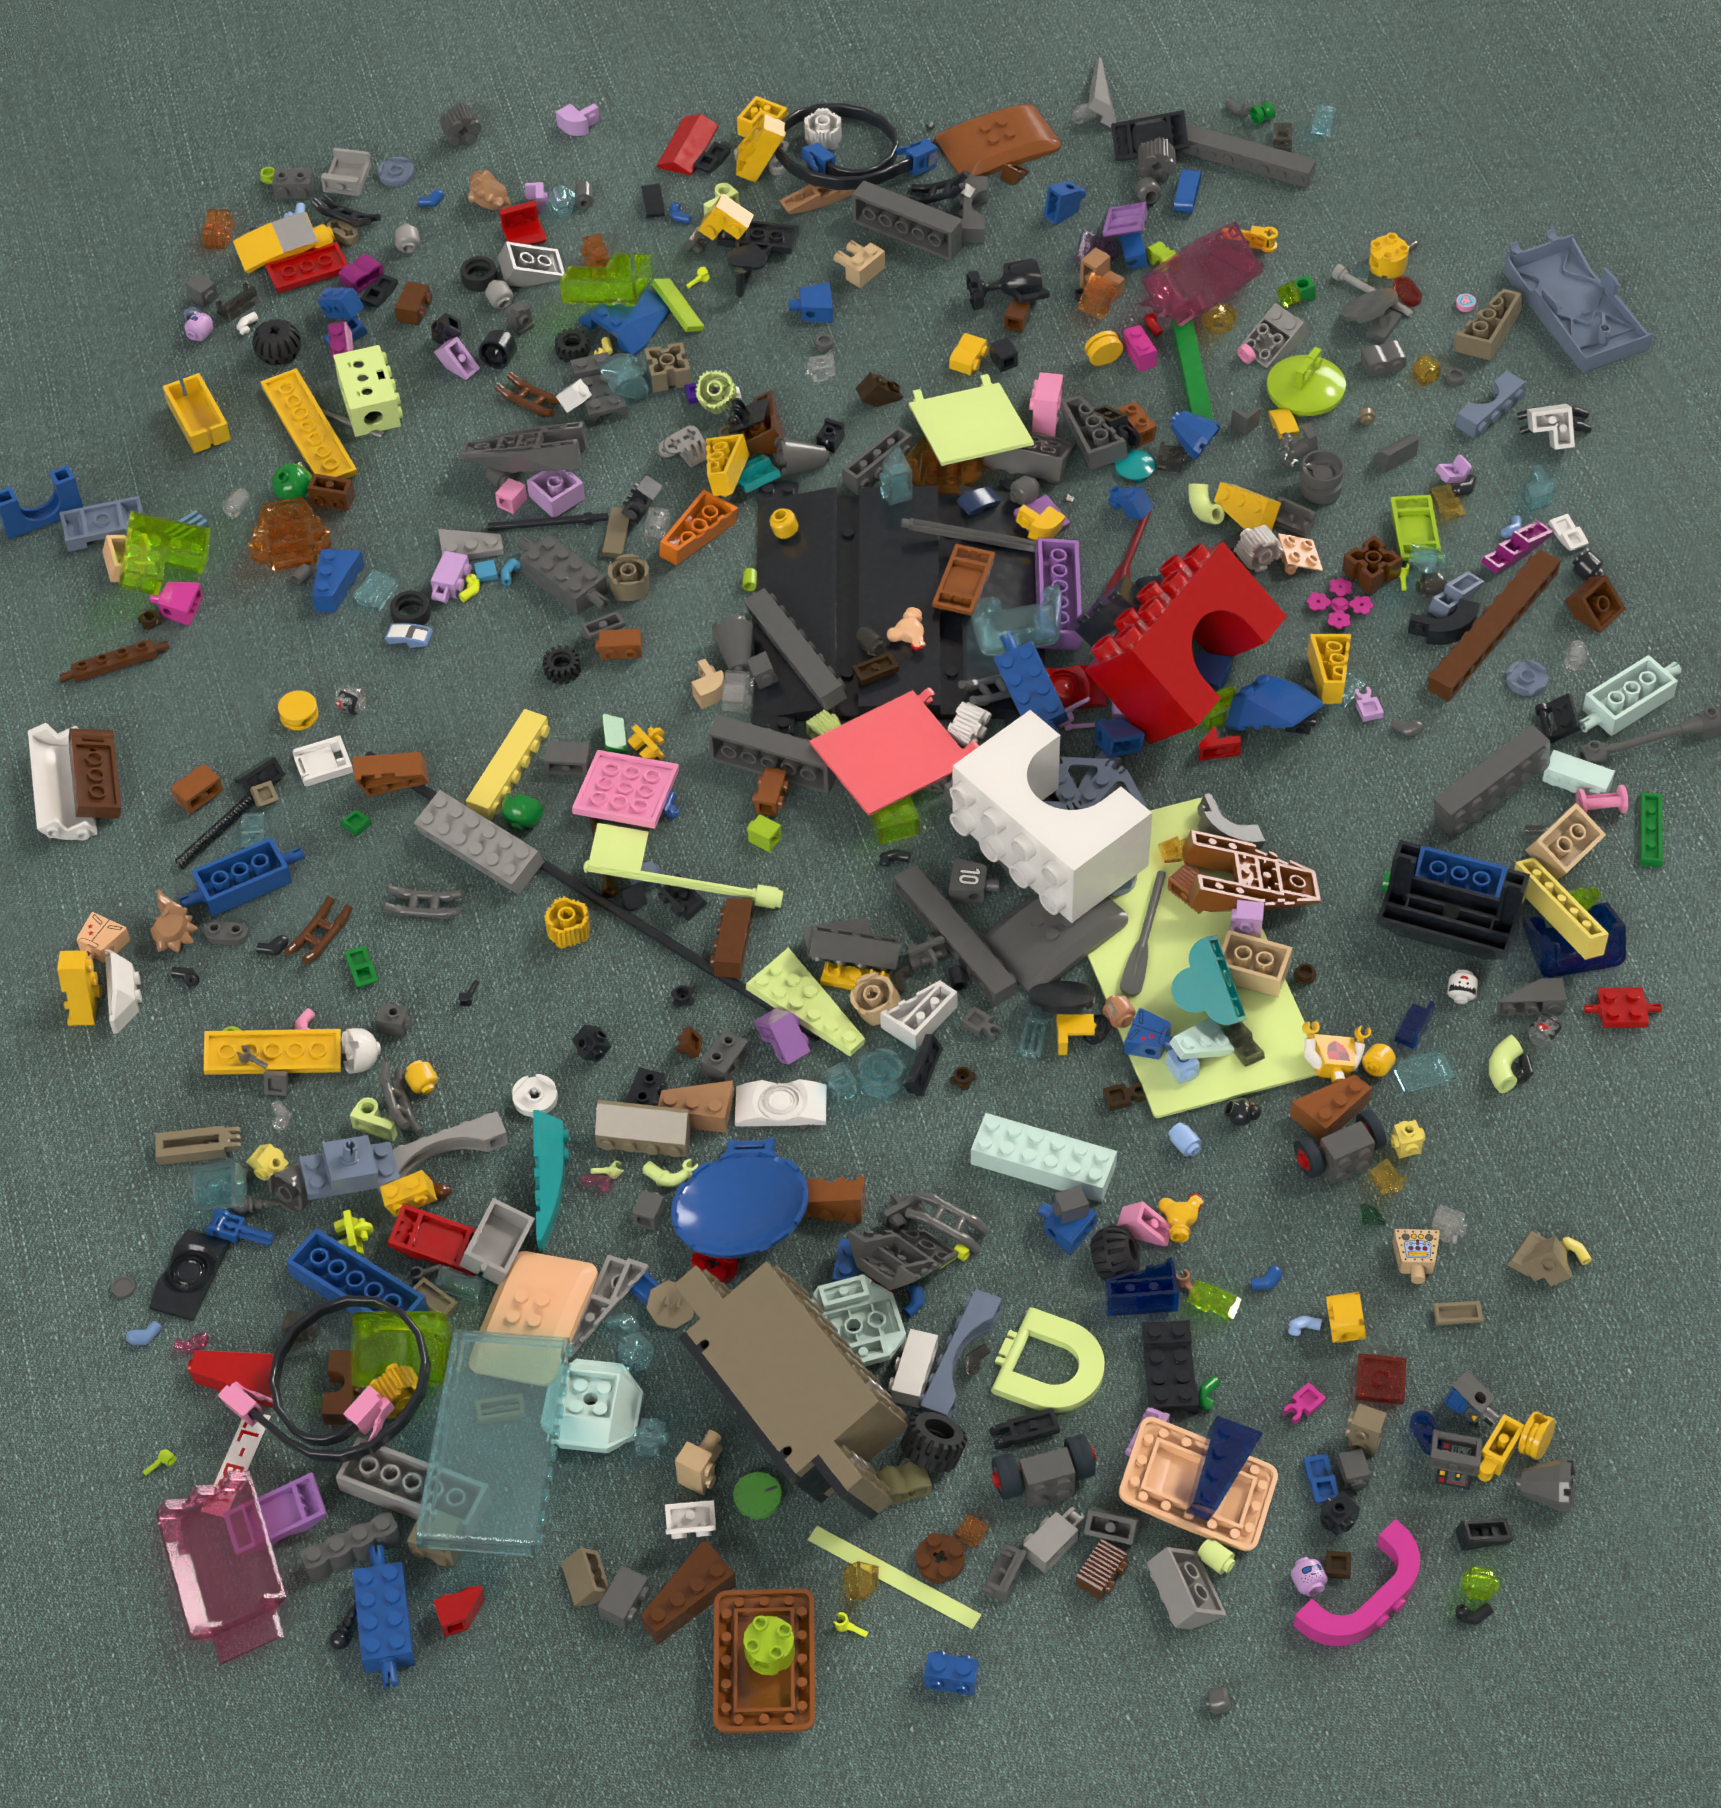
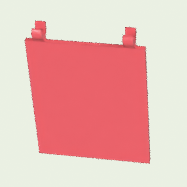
M931 688L925 689L920 695H916L912 690L809 742L868 816L951 775L952 766L979 747L975 741H972L962 749L926 707V705L933 702L931 697L935 695Z

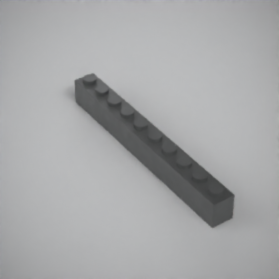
M1141 111L1137 119L1154 116L1155 114ZM1187 124L1189 148L1178 151L1305 188L1309 186L1316 167V159Z

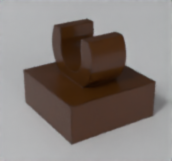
M691 1026L683 1028L682 1035L677 1037L680 1045L675 1046V1050L680 1054L687 1053L691 1058L699 1057L703 1038Z

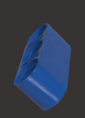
M1182 169L1173 211L1193 214L1201 181V171Z

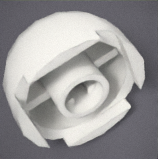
M346 1029L342 1033L341 1054H346L347 1061H343L346 1071L350 1074L359 1073L373 1067L377 1056L381 1052L379 1042H376L374 1036L365 1029Z

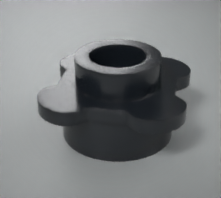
M684 985L671 991V996L674 997L673 1006L679 1008L685 1005H693L695 1002L692 997L693 989Z

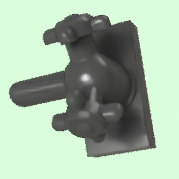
M1310 423L1302 425L1304 437L1294 442V438L1289 433L1285 432L1282 434L1283 437L1281 438L1278 451L1286 450L1287 453L1284 454V458L1280 459V463H1283L1290 469L1294 467L1293 464L1298 462L1294 458L1318 450L1316 435Z

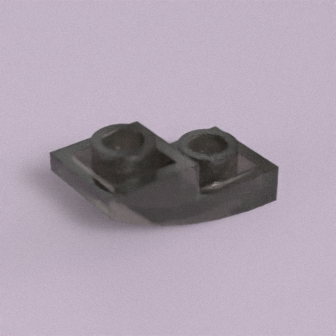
M1243 1022L1234 1023L1221 1029L1234 1047V1054L1245 1067L1265 1059L1264 1051L1253 1040L1252 1032Z

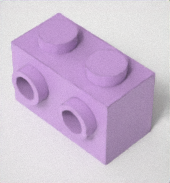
M1237 900V909L1232 908L1230 930L1261 938L1264 902Z

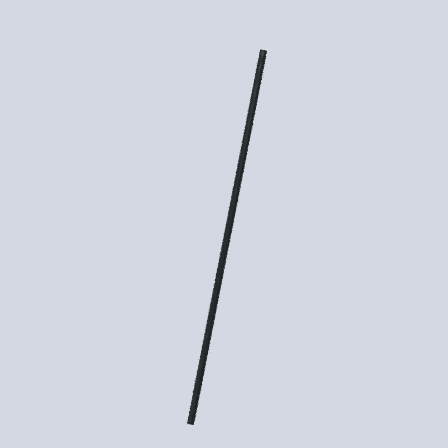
M368 751L365 754V756L376 755L371 751ZM426 785L411 787L412 790L430 801L437 794L436 791ZM543 858L545 862L539 868L767 1011L770 1012L775 1009L746 990V984L737 978L714 976V967H710L708 960ZM798 1025L801 1032L815 1041L820 1039L819 1036L807 1028Z

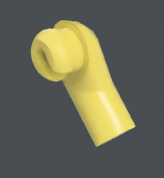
M604 337L601 340L602 348H598L599 351L595 350L594 355L608 352L610 356L613 353L611 339Z
M1564 1237L1560 1241L1566 1252L1569 1250L1573 1251L1582 1265L1591 1262L1592 1258L1582 1243L1570 1237Z

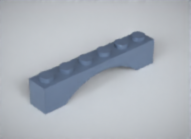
M975 1289L972 1297H967L964 1305L965 1312L963 1316H958L955 1324L956 1331L954 1335L950 1334L946 1343L947 1350L945 1354H941L938 1358V1369L935 1374L932 1373L927 1383L929 1388L926 1394L922 1393L918 1402L920 1412L930 1411L942 1414L948 1418L952 1417L956 1409V1393L952 1380L956 1363L962 1352L972 1341L994 1328L1002 1310V1298Z

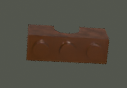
M330 1350L327 1368L330 1383H342L344 1386L337 1392H324L321 1411L324 1425H345L349 1422L343 1413L357 1399V1395H361L362 1382L359 1381L360 1374H364L365 1362L361 1360L359 1351Z

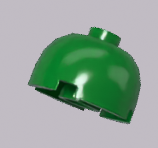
M295 463L280 466L272 477L273 492L280 500L289 505L299 504L306 499L305 496L308 493V486L312 475L306 468Z
M510 793L504 794L501 812L504 820L511 824V829L523 831V828H532L540 822L545 810L544 804L540 807L538 806V800L525 795L516 794L514 798L509 797Z

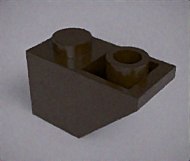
M872 372L855 388L862 402L873 407L896 402L904 397L900 391L901 387L897 382L889 381L882 375H876Z

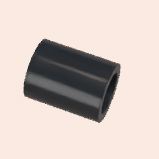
M962 966L951 967L948 972L952 989L955 991L965 989L967 983L964 968Z

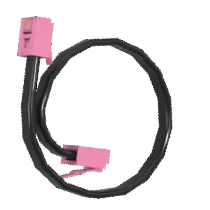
M346 1295L316 1305L290 1326L274 1351L268 1381L272 1398L256 1391H250L237 1381L230 1387L226 1385L218 1394V1397L251 1427L258 1422L288 1448L314 1461L347 1462L375 1453L409 1424L426 1396L431 1361L425 1336L403 1309L379 1297ZM349 1307L379 1308L402 1319L416 1337L421 1364L416 1389L394 1422L379 1433L385 1419L395 1407L386 1397L382 1398L378 1392L368 1386L343 1413L349 1422L339 1430L325 1435L308 1434L298 1429L284 1411L279 1384L284 1359L299 1335L321 1317ZM250 1396L257 1400L272 1402L274 1411L294 1437L312 1446L334 1445L345 1441L358 1430L364 1435L372 1427L374 1430L368 1442L345 1450L311 1449L289 1438L263 1416L265 1414L263 1409Z

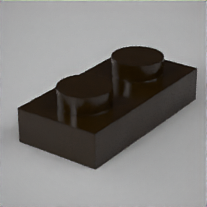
M888 652L852 666V672L860 685L863 686L899 672V665L892 654Z

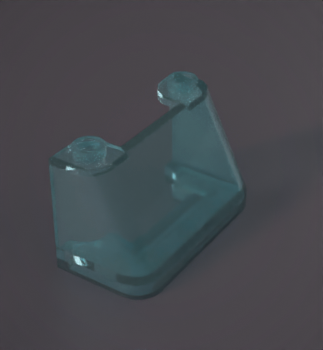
M1059 584L1045 587L1041 593L1042 603L1003 610L1002 603L998 598H980L971 618L980 650L987 655L1005 653L1006 650L1000 640V636L1004 634L1007 641H1009L1006 632L1013 633L1018 647L1031 640L1035 647L1056 643L1061 634L1062 593Z

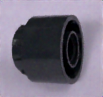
M493 330L487 334L479 346L478 352L486 365L495 369H502L509 364L515 355L517 345L514 337L509 332Z

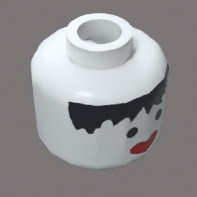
M1457 970L1449 977L1448 996L1454 999V1002L1457 1004H1467L1468 1001L1476 998L1478 979L1471 971Z

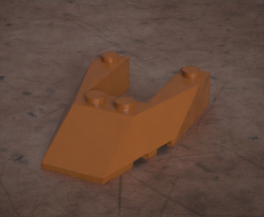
M1191 830L1182 847L1184 863L1234 875L1233 882L1197 874L1188 892L1190 908L1208 912H1232V908L1237 909V900L1264 902V911L1319 904L1321 901L1316 872L1291 860L1287 863L1278 859L1277 854L1271 851L1268 854L1256 849V845L1253 843Z

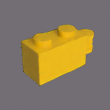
M1505 1414L1502 1416L1481 1452L1478 1478L1481 1481L1488 1482L1494 1474L1501 1475L1519 1444L1524 1424Z

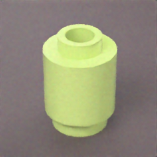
M1207 1539L1197 1553L1201 1557L1202 1562L1219 1574L1229 1573L1236 1563L1234 1560L1235 1554L1216 1540L1211 1541Z

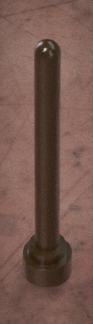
M589 817L594 838L599 821L598 818ZM602 874L603 882L600 887L602 895L606 898L617 896L619 894L617 882L612 879L611 875Z

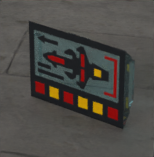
M1442 1441L1440 1450L1474 1456L1476 1447ZM1437 1469L1435 1483L1444 1487L1470 1490L1472 1476Z

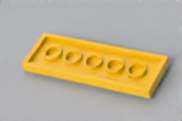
M341 1029L204 1031V1075L264 1074L266 1070L288 1073L341 1072ZM247 1045L252 1055L268 1063L267 1068L265 1069L250 1061L242 1063L237 1055V1052L245 1054L241 1046Z

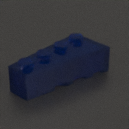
M1220 1416L1215 1418L1209 1427L1186 1513L1207 1521L1211 1519L1263 1432Z

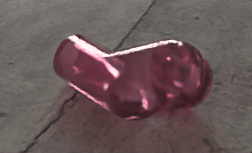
M200 1332L188 1341L176 1339L173 1350L193 1354L194 1350L200 1351L208 1344L209 1336L205 1332Z

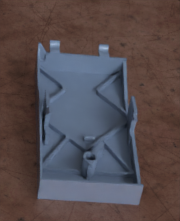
M1554 228L1547 230L1546 233L1550 242L1524 251L1519 248L1518 241L1510 243L1511 252L1507 250L1504 275L1515 289L1522 293L1523 299L1582 373L1650 349L1653 333L1648 334L1618 297L1617 290L1621 288L1618 279L1604 267L1600 281L1591 270L1573 234L1560 238L1555 234Z

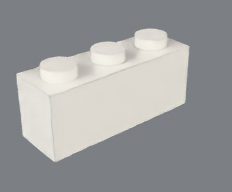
M910 1329L908 1337H906L901 1345L902 1357H897L895 1363L896 1376L895 1378L891 1377L888 1391L891 1392L892 1402L920 1408L918 1402L921 1394L925 1391L938 1349V1335Z

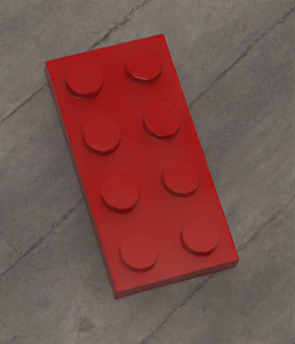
M334 242L320 248L266 263L265 267L277 294L337 276L340 270L348 265L338 243Z

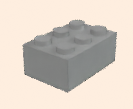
M493 1198L459 1266L477 1275L481 1271L484 1273L483 1278L499 1285L504 1281L535 1218Z

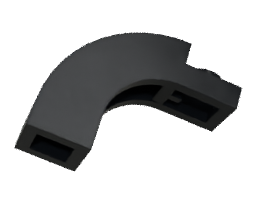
M1459 599L1456 611L1452 615L1441 619L1411 613L1408 633L1427 637L1426 644L1446 645L1461 640L1466 631L1469 632L1474 621L1478 617L1480 603Z

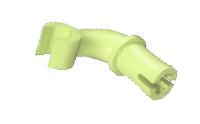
M687 1159L682 1164V1170L671 1174L669 1171L662 1170L649 1161L643 1167V1174L654 1180L659 1187H676L692 1176V1171L698 1167V1163L692 1167L691 1159Z

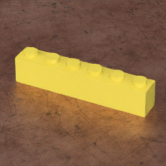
M527 709L523 710L466 799L467 807L489 821L500 812L504 794L511 793L514 784L519 782L522 771L529 766L531 757L534 753L538 752L541 741L549 734L550 727L548 726L547 716Z
M1534 857L1516 862L1514 870L1530 874L1525 898L1585 960L1604 955L1609 933Z

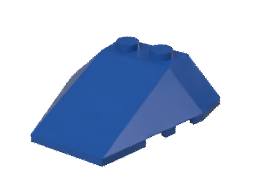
M644 287L591 308L580 316L578 321L590 330L600 325L616 336L618 348L633 358L647 347L649 339L652 335L656 334L657 327L660 323L664 322L671 311L659 295Z
M1263 674L1258 676L1252 684L1242 687L1240 692L1233 696L1225 725L1227 728L1234 730H1245L1247 726L1261 729V725H1270L1271 728L1293 727L1324 706L1323 701L1300 684Z

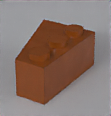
M420 752L352 757L354 780L367 797L429 783L427 762Z
M858 1176L857 1180L845 1181V1177H838L837 1181L825 1182L824 1178L806 1179L809 1199L803 1218L811 1217L820 1218L824 1221L836 1220L844 1221L848 1224H862L866 1203L865 1176Z

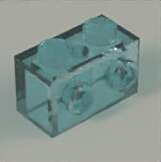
M1412 543L1408 563L1418 567L1417 570H1421V572L1433 574L1434 570L1440 571V566H1444L1445 554H1443V550L1437 547Z

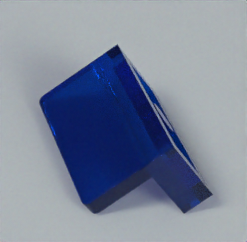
M1430 1001L1427 1009L1412 1003L1395 1036V1042L1416 1050L1433 1017L1435 1002Z

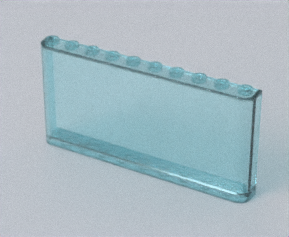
M454 1329L417 1522L416 1542L418 1548L536 1556L537 1548L542 1547L543 1532H540L541 1525L546 1524L547 1511L544 1510L545 1503L549 1504L550 1489L547 1487L548 1482L553 1481L554 1468L551 1467V1462L556 1461L557 1446H554L555 1439L559 1440L561 1427L558 1425V1419H562L564 1414V1404H561V1401L567 1395L565 1377L570 1376L571 1369L568 1358L573 1357L574 1342H570L569 1337Z

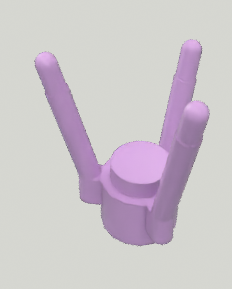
M1090 697L1065 708L1069 721L1057 727L1059 729L1064 727L1065 731L1095 727L1094 722L1071 724L1074 721L1072 713L1075 711L1074 709L1090 701Z

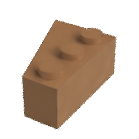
M733 1080L662 1090L658 1106L688 1109L690 1128L726 1133L734 1099Z

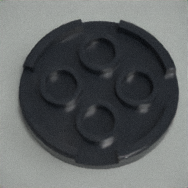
M1052 981L1032 987L1028 993V1001L1031 1006L1041 1007L1042 1012L1073 1014L1075 1010L1080 1008L1090 1009L1096 1002V992L1092 987L1083 983Z

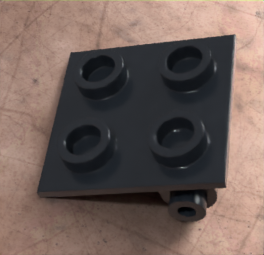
M767 397L745 405L741 398L733 399L728 418L730 425L728 433L741 432L747 427L762 423L765 418L769 398Z

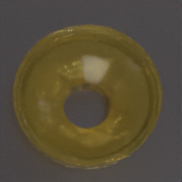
M1221 303L1211 304L1202 312V324L1212 333H1225L1236 325L1237 313L1229 305ZM1215 323H1221L1224 326L1222 328L1214 327L1213 325Z

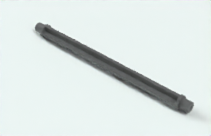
M914 518L901 519L900 527L908 528V530L1030 552H1035L1037 540Z

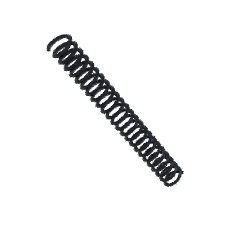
M244 796L238 804L233 806L217 823L212 825L196 842L191 844L184 853L175 858L176 865L183 869L186 863L189 864V861H192L195 855L198 856V852L201 853V850H204L207 844L210 845V841L213 842V839H216L219 833L222 834V831H225L228 825L231 826V822L234 823V820H237L240 814L243 815V812H246L249 806L252 807V804H255L254 799L250 796Z

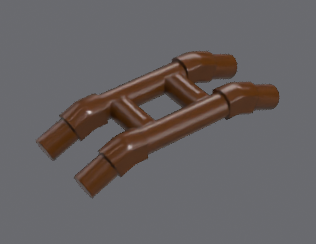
M512 371L509 372L507 378L516 387L521 389L517 395L500 383L495 387V390L507 401L514 402L538 416L552 417L554 415L553 409L540 406L545 400L550 404H561L556 398L557 395L547 393L527 383V381L518 377ZM529 393L538 396L532 403L524 399Z
M327 896L323 905L317 911L316 916L303 932L284 949V953L290 956L300 950L305 945V942L314 947L308 954L302 957V961L304 964H309L321 956L323 950L339 930L345 926L353 908L345 904L334 924L330 923L325 919L331 911L330 909L335 899ZM318 926L327 930L322 939L311 935Z

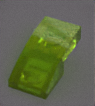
M1196 1280L1186 1301L1204 1312L1212 1310L1226 1320L1231 1321L1234 1319L1242 1299L1219 1287Z

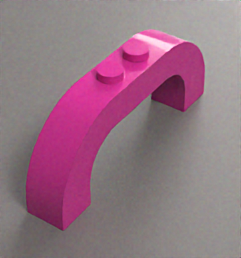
M1395 1519L1379 1534L1377 1546L1392 1559L1396 1567V1573L1356 1612L1343 1616L1334 1615L1327 1612L1311 1599L1295 1614L1293 1626L1311 1640L1329 1646L1351 1645L1365 1639L1378 1627L1380 1629L1383 1628L1390 1620L1389 1616L1394 1611L1398 1613L1406 1605V1599L1412 1593L1417 1581L1420 1554L1411 1533Z

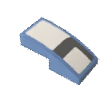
M391 623L385 640L388 644L407 643L409 648L423 647L428 645L433 630L430 627L417 624Z

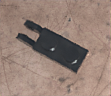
M1053 1408L1009 1419L1007 1422L989 1428L992 1437L1004 1435L1008 1431L1010 1435L994 1441L995 1449L1008 1448L1012 1444L1017 1445L1060 1433V1427Z

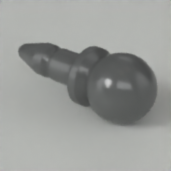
M240 1196L232 1201L231 1208L234 1213L243 1215L248 1211L253 1213V1208L272 1207L277 1204V1201L272 1199L253 1201L252 1197L247 1199Z

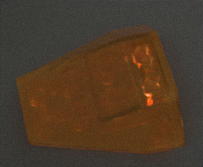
M923 435L902 460L901 474L914 486H938V493H960V486H970L981 477L982 462L980 458H974L941 466L928 440Z

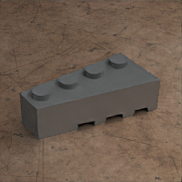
M1080 395L1061 401L1063 418L1090 470L1128 458L1126 441L1122 437L1120 438L1116 431L1109 427L1105 420L1098 416L1094 409Z

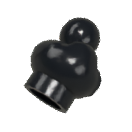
M1245 1098L1230 1099L1225 1106L1224 1114L1230 1117L1234 1125L1244 1126L1248 1125L1251 1120L1258 1119L1261 1115V1109Z

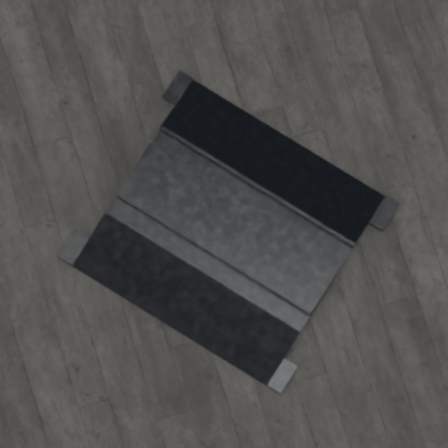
M1018 479L999 480V491H993L1002 501L998 506L986 507L981 514L968 515L958 504L957 499L980 488L964 485L960 486V495H938V486L859 487V496L837 497V487L799 494V482L766 483L758 487L756 593L765 588L769 594L773 593L779 602L777 605H783L788 613L787 617H792L796 622L797 630L802 629L807 637L806 641H811L815 646L816 654H822L827 663L825 665L827 667L831 666L836 673L835 678H841L845 684L846 689L844 692L847 699L827 710L830 714H835L839 721H851L912 690L916 695H920L927 688H931L935 693L931 697L933 702L926 705V707L936 719L954 720L957 715V707L962 702L967 704L971 696L983 695L978 688L972 691L959 688V681L977 680L1000 673L993 658L1006 653L1005 647L1000 640V636L1004 634L1007 641H1009L1006 632L1013 633L1018 647L1032 640L1045 667V648H1038L1035 552L908 530V528L900 527L902 518H914L1030 539L1028 538L1029 532L1016 522L1014 510L1022 505H1019L1017 502L1014 503L1009 496L1011 484ZM778 509H789L796 517L799 526L798 531L790 538H778L770 526V517ZM955 544L995 552L989 578L984 585L979 604L972 616L932 607V602ZM910 607L917 608L922 612V621L920 623L923 625L925 642L922 650L915 651L912 649V643L902 640L891 642L887 638V631L895 627L903 619V614ZM755 622L754 656L766 651L779 681L759 689L754 679L752 724L795 736V721H807L816 716V714H819L820 711L822 712L824 708ZM890 652L899 665V672L861 686L852 672V666ZM995 683L987 685L992 694L1000 692ZM1011 697L989 703L985 706H978L992 714L990 719H1005V728L1021 717Z

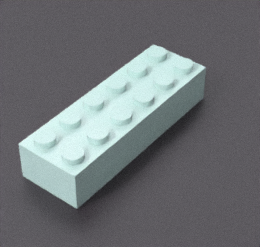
M985 1113L971 1148L972 1165L1060 1191L1081 1185L1087 1199L1101 1203L1105 1197L1117 1161V1151L988 1113Z

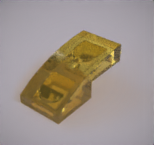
M1450 484L1431 488L1430 495L1446 521L1466 515L1459 497H1455Z

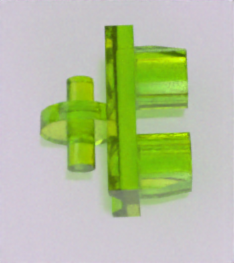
M1591 886L1589 889L1580 887L1577 890H1566L1586 911H1594L1598 908L1595 902L1602 898L1596 886Z

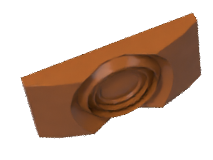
M955 544L932 602V607L972 616L979 604L984 585L989 578L995 552Z

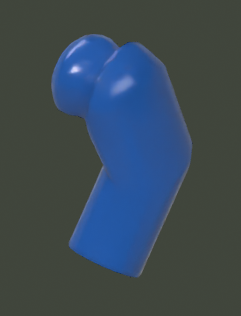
M435 189L428 197H419V206H437L443 200L444 192L441 189Z
M671 203L669 213L672 219L677 222L690 224L692 215L682 213L679 203Z
M1276 1265L1270 1266L1263 1278H1251V1289H1273L1282 1278V1270Z
M911 1284L907 1289V1292L910 1293L911 1302L902 1311L908 1318H911L925 1304L924 1289L919 1284Z

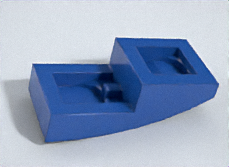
M1328 1454L1304 1457L1303 1464L1315 1504L1323 1503L1330 1497L1332 1499L1335 1498L1339 1492L1335 1475H1332Z

